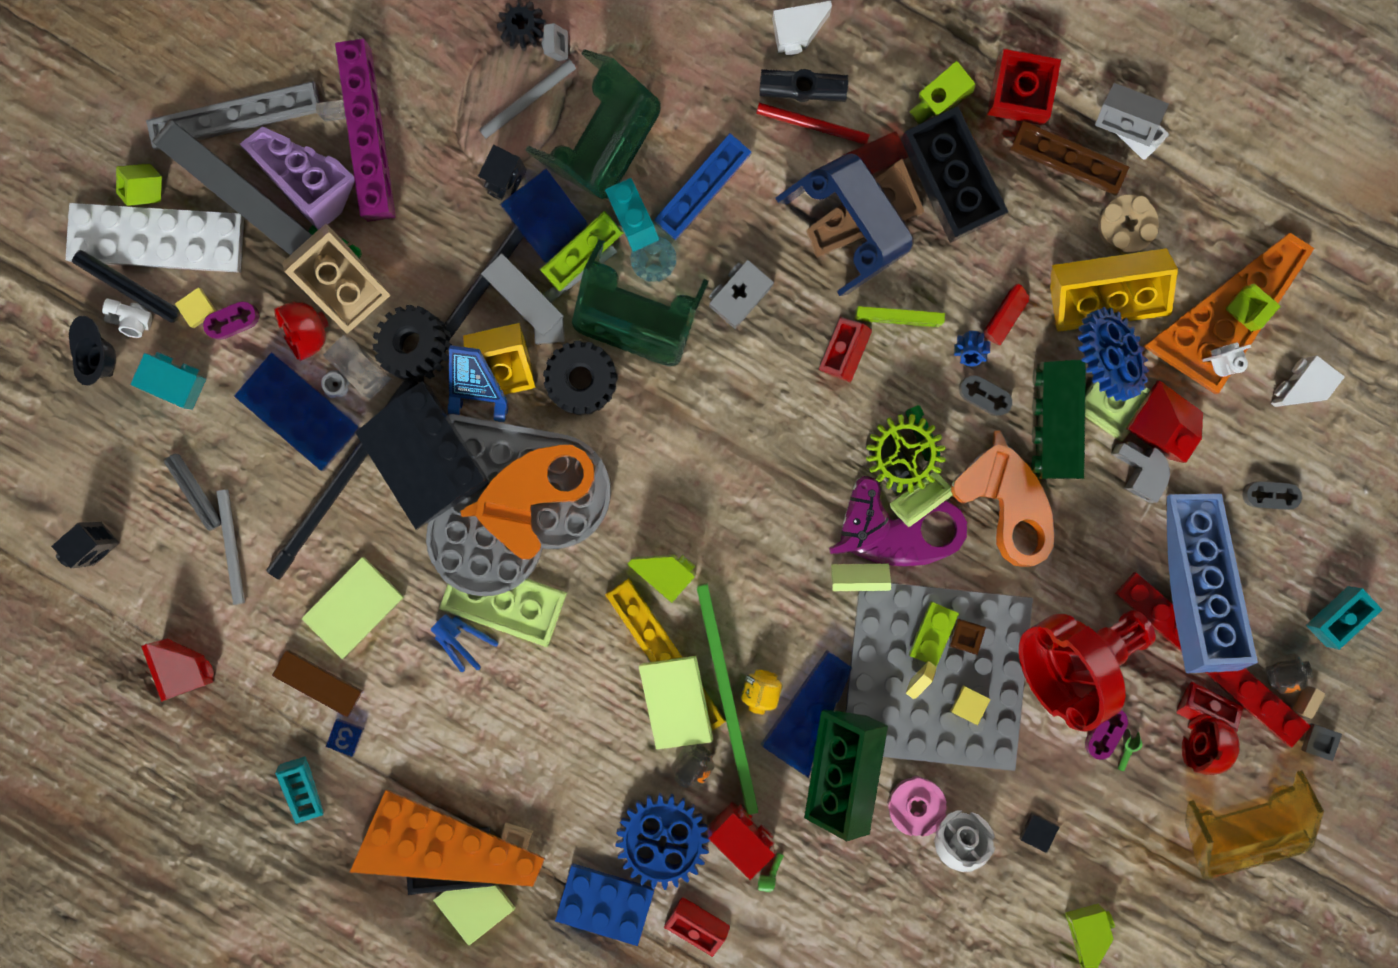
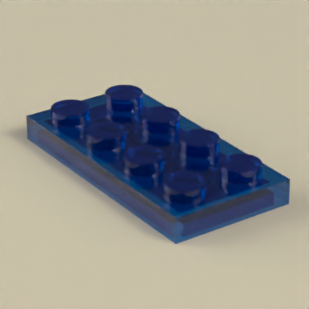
M272 352L234 395L236 399L321 471L327 469L356 435L355 432L361 428Z

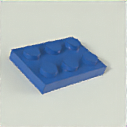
M572 863L555 922L638 946L655 888L652 889V887L644 884L641 885L634 881Z

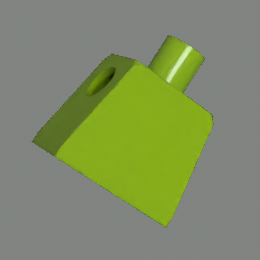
M956 61L919 93L921 102L910 110L909 113L919 125L931 116L936 117L956 107L974 92L975 83L959 62ZM936 95H941L945 100L941 103H936L932 98Z

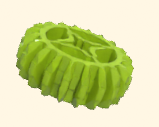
M899 414L897 418L899 424L894 425L893 420L887 418L886 421L890 427L886 430L879 424L877 428L882 432V435L880 437L873 433L870 435V438L877 441L876 446L867 445L866 449L875 451V455L867 456L866 460L869 462L876 460L877 465L872 466L869 470L871 473L877 470L882 472L876 478L878 482H881L885 477L889 479L885 486L887 489H890L893 482L898 483L896 487L897 492L901 493L903 484H907L909 493L914 492L913 483L917 482L922 490L925 488L922 479L926 477L931 483L935 481L929 474L931 470L939 474L942 470L934 465L936 461L945 462L944 457L937 456V451H944L945 446L935 445V442L941 440L942 436L941 434L934 437L930 435L936 428L934 425L929 426L927 430L923 428L926 423L925 418H921L918 425L914 424L915 415L911 414L908 423H904L903 415ZM899 430H915L924 436L925 439L909 444L904 440ZM891 434L896 444V450L892 455L882 460V445ZM899 439L907 449H914L920 446L914 450V455H911L913 458L910 461L913 467L904 458H897L891 461L900 452ZM929 447L930 458L928 464L920 472L916 465V456ZM897 463H903L907 466L912 477L902 478L895 476L886 468Z

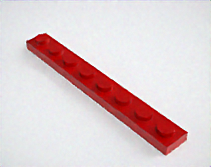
M1133 572L1115 594L1133 610L1145 615L1153 628L1182 652L1173 604L1138 573ZM1246 668L1240 671L1204 672L1288 747L1292 748L1311 727Z

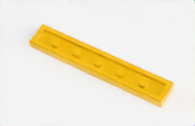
M630 578L605 594L650 662L683 658ZM703 687L711 729L713 731L725 723L726 720Z

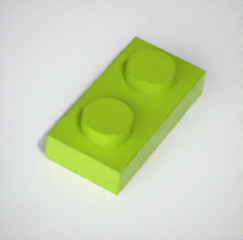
M930 601L908 655L925 663L930 661L937 667L959 613Z

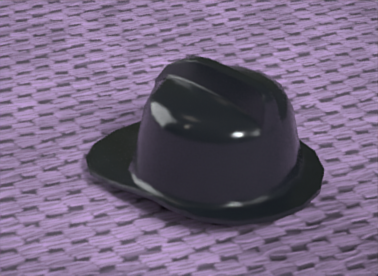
M78 316L73 320L69 329V345L73 359V370L79 383L90 386L96 383L99 378L113 376L116 364V351L113 345L101 337L98 326L88 316Z

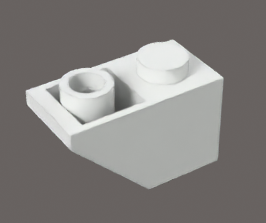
M1318 356L1302 358L1293 367L1292 372L1294 374L1288 382L1284 381L1275 390L1274 395L1276 397L1271 404L1279 407L1328 400L1345 376Z

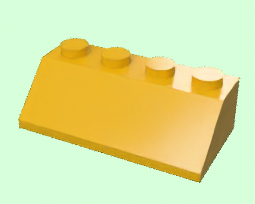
M1168 249L1052 265L1050 290L1057 331L1079 329V326L1083 325L1082 319L1087 317V314L1103 307L1106 310L1113 308L1114 313L1119 311L1121 320L1127 318L1128 321L1172 315L1178 268Z

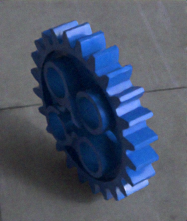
M1103 307L1087 314V317L1082 319L1083 325L1079 326L1082 334L1078 336V339L1083 345L1078 348L1085 355L1081 360L1088 364L1086 372H1092L1094 375L1092 382H1099V391L1106 390L1107 397L1114 396L1115 401L1122 400L1123 402L1141 395V391L1146 389L1144 383L1148 382V378L1145 376V373H1148L1149 369L1144 365L1148 359L1142 355L1145 347L1139 345L1138 342L1141 338L1140 336L1135 337V327L1129 328L1128 319L1124 318L1121 320L1120 312L1114 313L1113 308L1106 310Z
M659 793L658 801L655 802L648 795L646 805L638 800L636 801L637 811L631 808L627 809L630 819L621 818L620 823L626 828L617 829L616 834L624 838L616 841V847L624 848V850L618 853V859L627 858L623 864V869L632 867L633 870L630 877L634 878L638 874L641 875V885L649 879L651 880L652 889L656 887L657 882H662V887L666 890L670 881L678 888L679 878L688 883L689 871L695 875L698 874V868L695 864H705V859L700 854H708L709 848L702 844L710 842L708 835L701 833L705 832L708 826L707 824H698L702 820L703 815L700 813L693 816L694 804L687 809L684 807L685 798H682L677 804L674 803V794L670 795L668 801H664L662 793ZM648 818H654L659 822L660 826L655 830H649L644 826V821ZM677 824H683L687 827L688 832L683 836H677L673 833L672 828ZM642 834L651 839H639L637 836ZM661 836L667 837L664 847L659 846L658 840H660ZM683 843H685V844L688 845V847H687V848H682L681 846H679V845H677V844H683ZM645 846L651 848L654 854L650 858H643L638 854V850ZM670 853H678L682 860L678 864H671L667 861L666 856Z

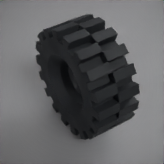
M406 305V310L402 307L395 308V315L388 312L385 315L388 320L385 323L380 321L377 325L381 328L380 333L374 332L373 336L378 341L377 344H372L373 350L379 353L375 355L376 361L381 363L380 366L384 370L406 382L413 383V380L420 383L424 382L423 376L428 379L435 377L433 371L436 369L440 372L444 368L440 363L442 360L448 362L449 355L445 352L452 345L447 341V339L451 338V335L446 330L447 326L445 323L420 306L416 308L413 305ZM417 333L419 335L417 347L408 354L404 353V341L409 335Z
M574 341L571 344H563V347L559 350L556 349L551 359L548 358L546 362L547 367L544 370L543 376L545 377L544 386L548 396L561 409L577 415H588L596 410H601L607 402L611 401L612 395L617 388L616 382L618 377L614 362L601 347L591 342ZM576 367H585L591 372L592 381L584 389L574 388L569 381L570 373Z

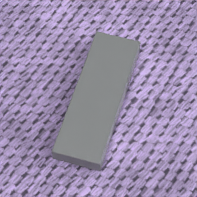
M502 253L481 273L543 337L564 317Z

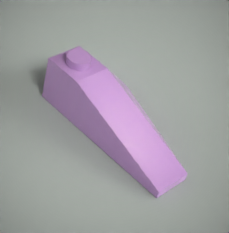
M263 126L240 143L247 154L318 230L323 225H328L342 213L355 178L337 159L330 156H322L308 146L304 148L291 142L290 138Z

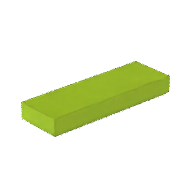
M603 211L539 270L558 291H561L624 232Z
M858 306L855 309L854 320L940 327L945 322V313Z

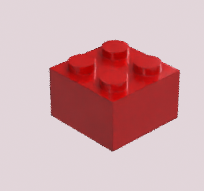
M1003 49L996 62L987 115L1044 125L1052 114L1062 59Z
M732 801L708 825V839L751 880L775 856V843L772 840L774 836L764 825L761 824L758 827L751 819L753 815L747 814L744 805L740 804L737 806Z

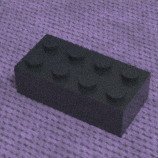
M958 106L904 132L901 142L950 243L1002 219L1008 213V209Z

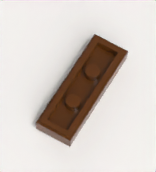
M290 650L284 652L272 674L276 679L345 717L350 716L363 693V690Z

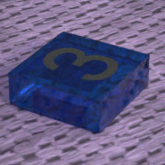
M338 718L335 720L326 747L353 757L365 728Z

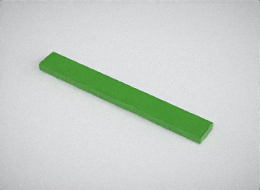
M708 583L698 585L697 593L746 812L749 815L759 813L710 591Z

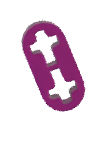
M237 302L208 315L204 320L203 328L205 333L211 338L218 340L227 339L254 327L259 321V311L248 302ZM241 309L251 312L247 316V322L242 319L234 320V318L242 315ZM215 320L229 322L221 327V333L212 330V327L216 325Z
M1122 710L1116 717L1120 721L1119 724L1111 725L1108 732L1107 729L1110 726L1108 720L1089 732L1085 740V749L1092 757L1104 760L1109 758L1114 752L1128 725V717ZM1106 734L1103 740V744L1106 746L1104 751L1099 749L1095 753L1096 747L1093 746L1095 740L1100 742Z

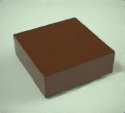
M957 618L948 646L978 655L986 627Z

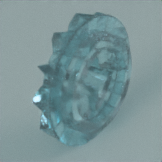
M658 236V241L631 252L630 261L634 272L638 277L648 282H661L671 275L676 266L674 247L668 240ZM662 250L659 261L663 267L652 264L645 268L649 260L644 251L655 255Z

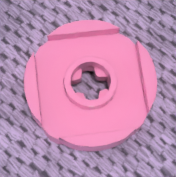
M919 776L905 779L897 784L887 802L892 822L906 835L929 836L936 832L938 826L946 817L947 804L943 792L935 783ZM914 800L925 802L922 805L924 811L921 814L917 811L914 813L910 812L912 809L911 803Z

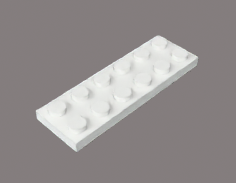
M69 203L65 260L72 262L75 253L78 250H82L104 264L241 273L244 217L239 213Z

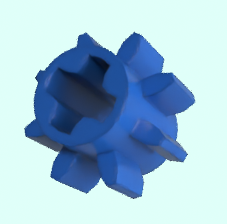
M968 331L963 336L958 335L957 344H954V356H961V364L977 366L982 361H987L991 341H984V333L981 334L978 331Z

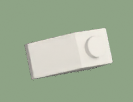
M831 1L774 10L772 21L778 53L785 52L786 55H795L801 53L802 49H806L830 16Z

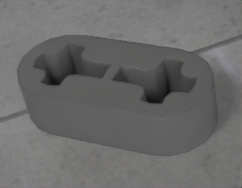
M976 375L969 376L960 383L959 393L961 397L972 405L994 416H1001L1010 411L1013 404L1012 398L1007 391ZM977 382V389L982 391L984 395L981 396L975 393L969 396V389L966 385ZM1002 396V403L1005 404V407L995 410L993 408L994 402L988 400L987 397L998 398Z
M1251 482L1245 486L1242 493L1244 502L1255 508L1290 510L1298 507L1302 501L1300 489L1296 485L1287 483ZM1259 489L1260 492L1268 493V498H1258L1257 502V498L1252 497V491ZM1287 491L1288 494H1292V500H1287V502L1284 499H1276V493H1286Z

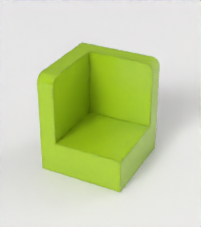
M151 164L116 166V193L127 206L159 203L161 201L162 176Z
M1250 284L1242 288L1226 307V310L1252 332L1262 329L1281 306L1256 284Z

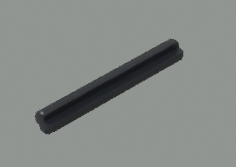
M78 250L73 256V264L165 320L174 323L180 316V311L177 307L85 251Z

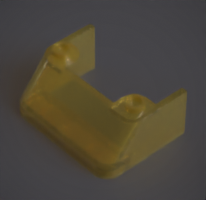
M1303 770L1296 772L1293 786L1282 785L1275 788L1269 797L1268 803L1215 817L1210 810L1197 808L1194 800L1188 801L1185 824L1202 878L1213 879L1301 855L1309 851L1315 845L1324 810Z

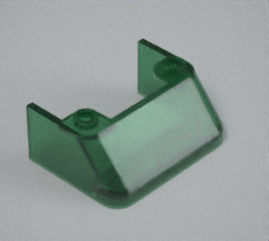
M584 49L581 54L599 69L592 83L593 94L601 101L574 150L565 145H559L550 154L531 146H527L525 151L557 175L596 197L607 199L608 196L605 189L621 182L657 120L661 105L659 99L614 58Z
M599 239L583 270L572 318L574 329L584 336L669 367L678 365L699 314L709 280L703 279L695 298L688 295H678L673 299L671 306L664 305L617 287L619 281L617 272L612 267L600 263L604 241Z

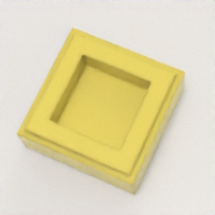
M201 288L195 289L175 303L191 328L197 327L204 322L208 315L216 312V309Z
M928 661L910 679L906 694L912 699H916L933 682L936 666Z
M963 685L950 711L978 725L991 699Z

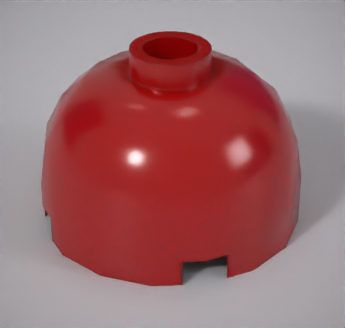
M297 301L274 309L279 328L283 327L286 335L284 339L297 360L300 359L302 361L321 350L326 341L325 328L329 327L322 311L316 312L311 305Z
M1204 714L1193 719L1187 727L1192 729L1189 740L1184 736L1182 740L1184 763L1187 767L1192 768L1194 772L1205 775H1217L1227 772L1239 756L1240 742L1237 732L1228 722Z

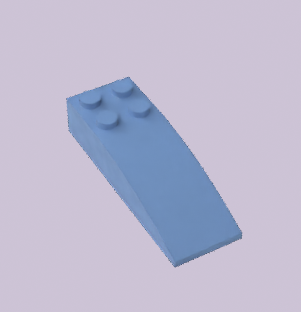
M1222 494L1168 495L1167 548L1170 586L1186 673L1240 671L1258 663Z

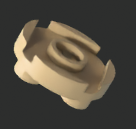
M1123 195L1115 198L1107 204L1098 221V231L1102 241L1108 247H1112L1122 254L1136 253L1146 248L1158 234L1159 220L1157 212L1144 196ZM1125 217L1134 220L1133 232H1129L1128 228H1122L1121 223L1125 221Z

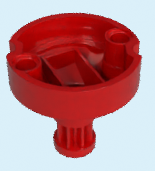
M1135 610L1124 613L1119 618V622L1113 626L1100 628L1096 632L1082 622L1076 621L1070 615L1053 614L1023 633L1019 642V659L1026 681L1043 707L1053 717L1060 716L1070 728L1078 731H1091L1121 711L1125 702L1126 690L1119 666L1124 664L1128 660V656L1135 651L1145 650L1152 646L1156 635L1147 617Z

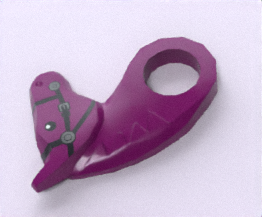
M863 476L856 480L843 521L841 541L829 547L830 554L851 552L872 562L889 564L891 566L926 565L948 557L961 548L967 538V521L959 508L947 501L941 503L927 515L936 511L946 513L954 522L955 532L950 542L944 546H931L924 540L921 533L922 522L927 515L910 527L900 518L891 520L880 499V482L870 476Z

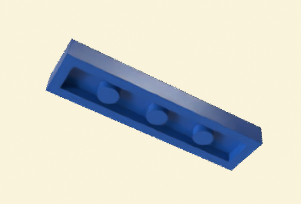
M729 133L659 213L654 222L676 241L751 156L752 152Z

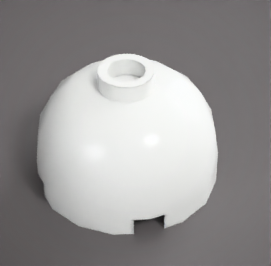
M957 810L948 814L938 826L934 839L936 852L941 861L949 868L960 872H972L982 867L994 853V832L987 821L978 814L971 812L969 815L961 813L962 810Z

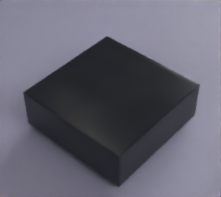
M1031 812L1019 839L1047 853L1060 827Z

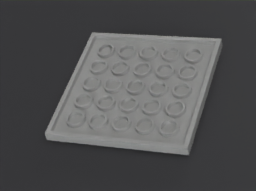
M891 583V590L858 591L846 712L867 715L888 725L883 757L1015 771L1025 681L1019 659V642L1023 633L1030 628L1033 598ZM930 601L958 612L957 618L986 627L978 655L949 647L950 634L936 667L933 682L916 699H912L906 694L910 679L926 664L908 654ZM963 685L991 699L978 725L950 711Z

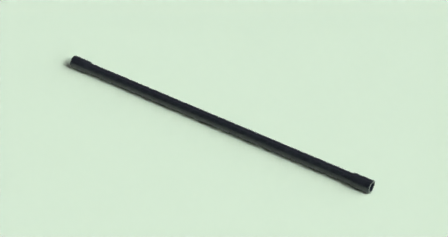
M533 196L520 214L517 223L481 273L501 253L509 259L524 236L536 224L548 207L545 202ZM481 273L445 322L446 330L450 332L451 338L491 284ZM403 380L385 407L419 383L413 380V383ZM361 441L287 544L278 552L266 569L274 578L281 580L295 560L297 553L368 456Z

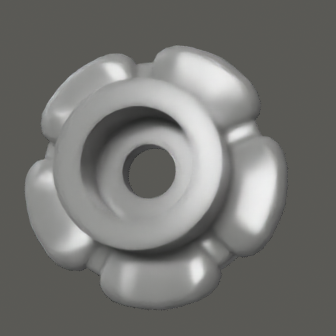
M331 370L323 376L321 387L328 397H343L348 392L347 387L350 381L346 374H341L339 370ZM334 382H338L337 387L333 386Z

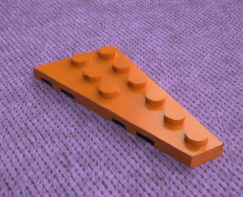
M1292 233L1286 234L1143 347L1212 393L1219 394L1231 375L1218 376L1214 371L1211 360L1203 362L1202 359L1211 357L1210 351L1236 342H1238L1239 347L1251 345L1261 330L1251 332L1226 310V307L1243 287L1250 284H1256L1273 300L1279 303L1315 248Z
M385 790L350 873L533 887L545 857L390 790Z

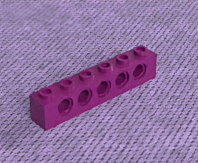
M364 38L336 42L335 47L360 216L367 222L396 218L372 49Z

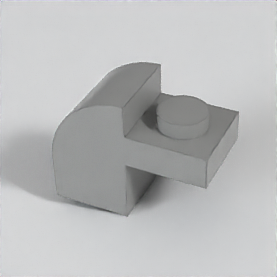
M1132 442L1116 444L1111 455L1135 468L1124 489L1149 503H1157L1166 489L1170 478V468L1165 456L1156 448H1148L1142 454L1143 449Z

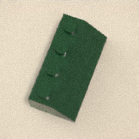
M1082 360L1037 364V369L1033 370V385L1037 386V398H1033L1032 412L1033 415H1037V424L1032 429V442L1036 444V455H1033L1031 463L1032 471L1036 473L1038 479H1084L1086 363L1082 362Z
M821 710L804 815L805 819L846 842L870 834L888 725L867 715Z

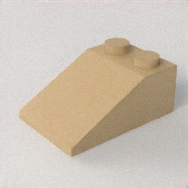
M327 224L323 225L282 262L284 272L347 334L391 296L354 252Z

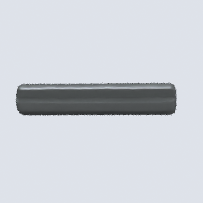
M172 454L164 460L166 467L208 531L218 528L221 525L220 517L179 454Z

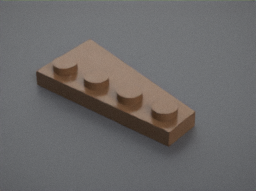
M903 159L875 178L903 221L912 219L925 212ZM843 204L836 207L806 230L817 258L865 238Z

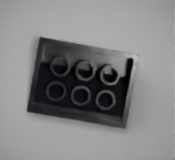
M423 381L398 396L355 432L415 530L426 525L490 483L432 389Z

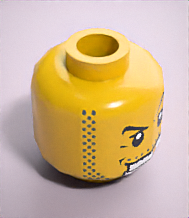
M756 669L755 673L747 675L741 699L749 706V711L764 715L766 710H774L777 707L782 691V683L777 679V674Z

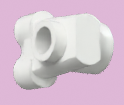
M106 298L102 313L105 314V322L119 325L118 329L121 333L133 338L142 337L144 330L149 331L152 324V314L148 312L146 307L139 303H131L128 306L121 304L120 301Z

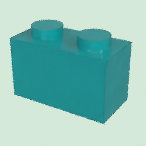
M632 178L605 189L610 204L633 252L659 240L654 224Z
M156 351L155 355L144 353L130 385L181 408L193 410L206 382V378L198 375L199 369L185 363L179 367L172 363V357Z
M1347 586L1306 626L1324 646L1340 650L1383 609L1363 588Z

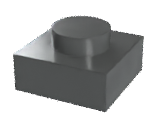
M1310 723L1311 727L1306 733L1301 750L1333 761L1342 734Z

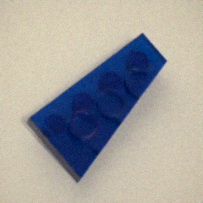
M826 650L763 739L761 746L809 778L812 771L811 766L814 759L821 710L834 711L836 703L841 698L852 667Z

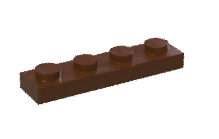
M1025 121L1021 123L1010 148L1011 151L1115 196L1119 193L1130 168L1127 165Z

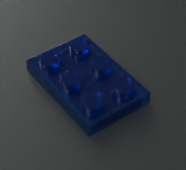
M547 169L542 170L499 204L545 264L588 225Z

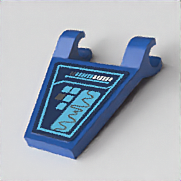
M450 345L448 414L460 415L463 398L495 402L494 421L505 422L509 409L508 401L480 349Z

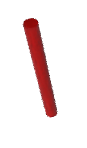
M760 102L756 112L759 115L867 145L870 136L869 133Z

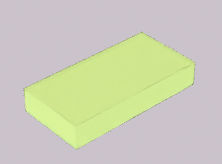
M932 472L930 474L935 479L933 483L929 482L926 477L922 480L925 485L924 489L921 490L917 483L913 486L914 492L909 493V491H906L890 503L893 512L908 527L952 496L951 486L938 473Z
M831 564L833 591L891 590L889 564Z

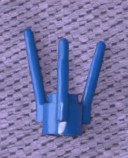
M445 614L431 628V631L436 635L435 639L442 645L460 672H464L465 667L449 644H452L476 670H480L481 666L456 640L461 634L458 628L464 629L495 647L498 646V642L466 624L457 615L451 619Z

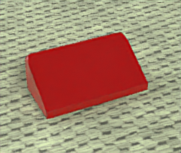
M1018 283L1010 288L983 331L984 337L998 346L1003 343L1029 302V295L1022 285Z
M840 317L818 370L850 383L872 330L865 324Z
M1190 682L1176 713L1191 721L1197 716L1204 714L1228 722L1238 732L1243 706L1194 682Z
M684 897L678 901L664 925L665 929L711 957L716 954L725 942L730 930L729 924Z

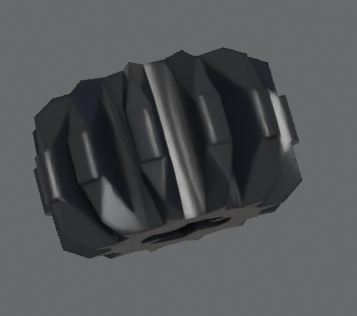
M517 0V7L513 8L510 3H507L508 13L499 12L498 16L502 22L497 24V29L503 32L500 37L503 42L509 41L511 49L514 50L520 43L522 51H526L527 43H531L533 47L538 46L535 37L542 38L544 36V32L541 29L546 25V20L541 18L543 12L540 8L534 9L533 2L529 1L523 7L522 1ZM525 21L524 29H518L520 26L519 22Z

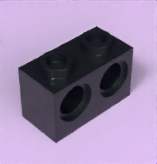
M493 144L478 177L484 184L483 188L487 190V194L503 201L504 197L512 201L527 169L520 157Z
M82 522L74 525L51 547L57 553V560L65 567H70L71 569L95 566L120 543L102 522Z

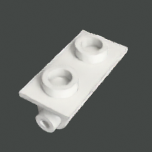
M1238 342L1222 346L1211 350L1212 356L1202 360L1203 362L1211 360L1215 373L1221 377L1242 373L1248 366L1244 350L1251 348V345L1239 347Z

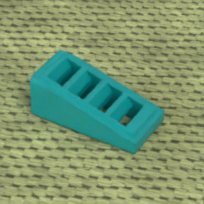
M306 757L280 764L275 774L295 824L322 816L324 811ZM300 772L299 774L289 777V775ZM304 782V785L292 788V784ZM308 792V796L299 799L295 798L297 795ZM312 803L313 807L299 811V806Z

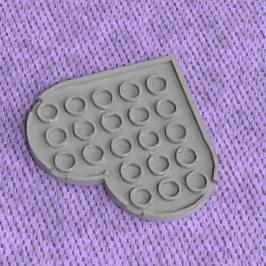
M449 414L450 420L490 482L505 467L525 454L539 448L557 445H573L585 451L594 464L595 481L589 493L576 502L540 503L531 506L532 529L541 543V550L532 559L523 560L516 556L492 535L476 516H461L460 511L477 502L487 486L430 521L426 534L429 558L442 579L461 592L476 596H493L506 593L519 586L531 575L539 562L543 549H562L574 546L587 539L598 529L609 508L611 484L604 463L590 446L577 438L564 434ZM572 457L556 459L548 471L551 485L560 491L576 489L584 477V469L581 463Z

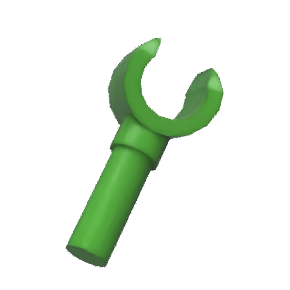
M1126 729L1122 735L1125 748L1118 766L1120 771H1125L1132 753L1142 748L1140 733L1137 732L1136 737L1131 739L1129 729Z
M777 852L769 871V876L759 875L757 886L759 891L771 892L774 890L777 871L784 855Z

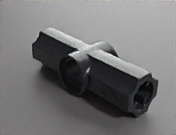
M761 69L759 96L793 98L799 102H807L809 100L846 102L848 75L814 73L808 69H800L797 72ZM801 80L807 81L811 89L801 91L797 88L796 83Z

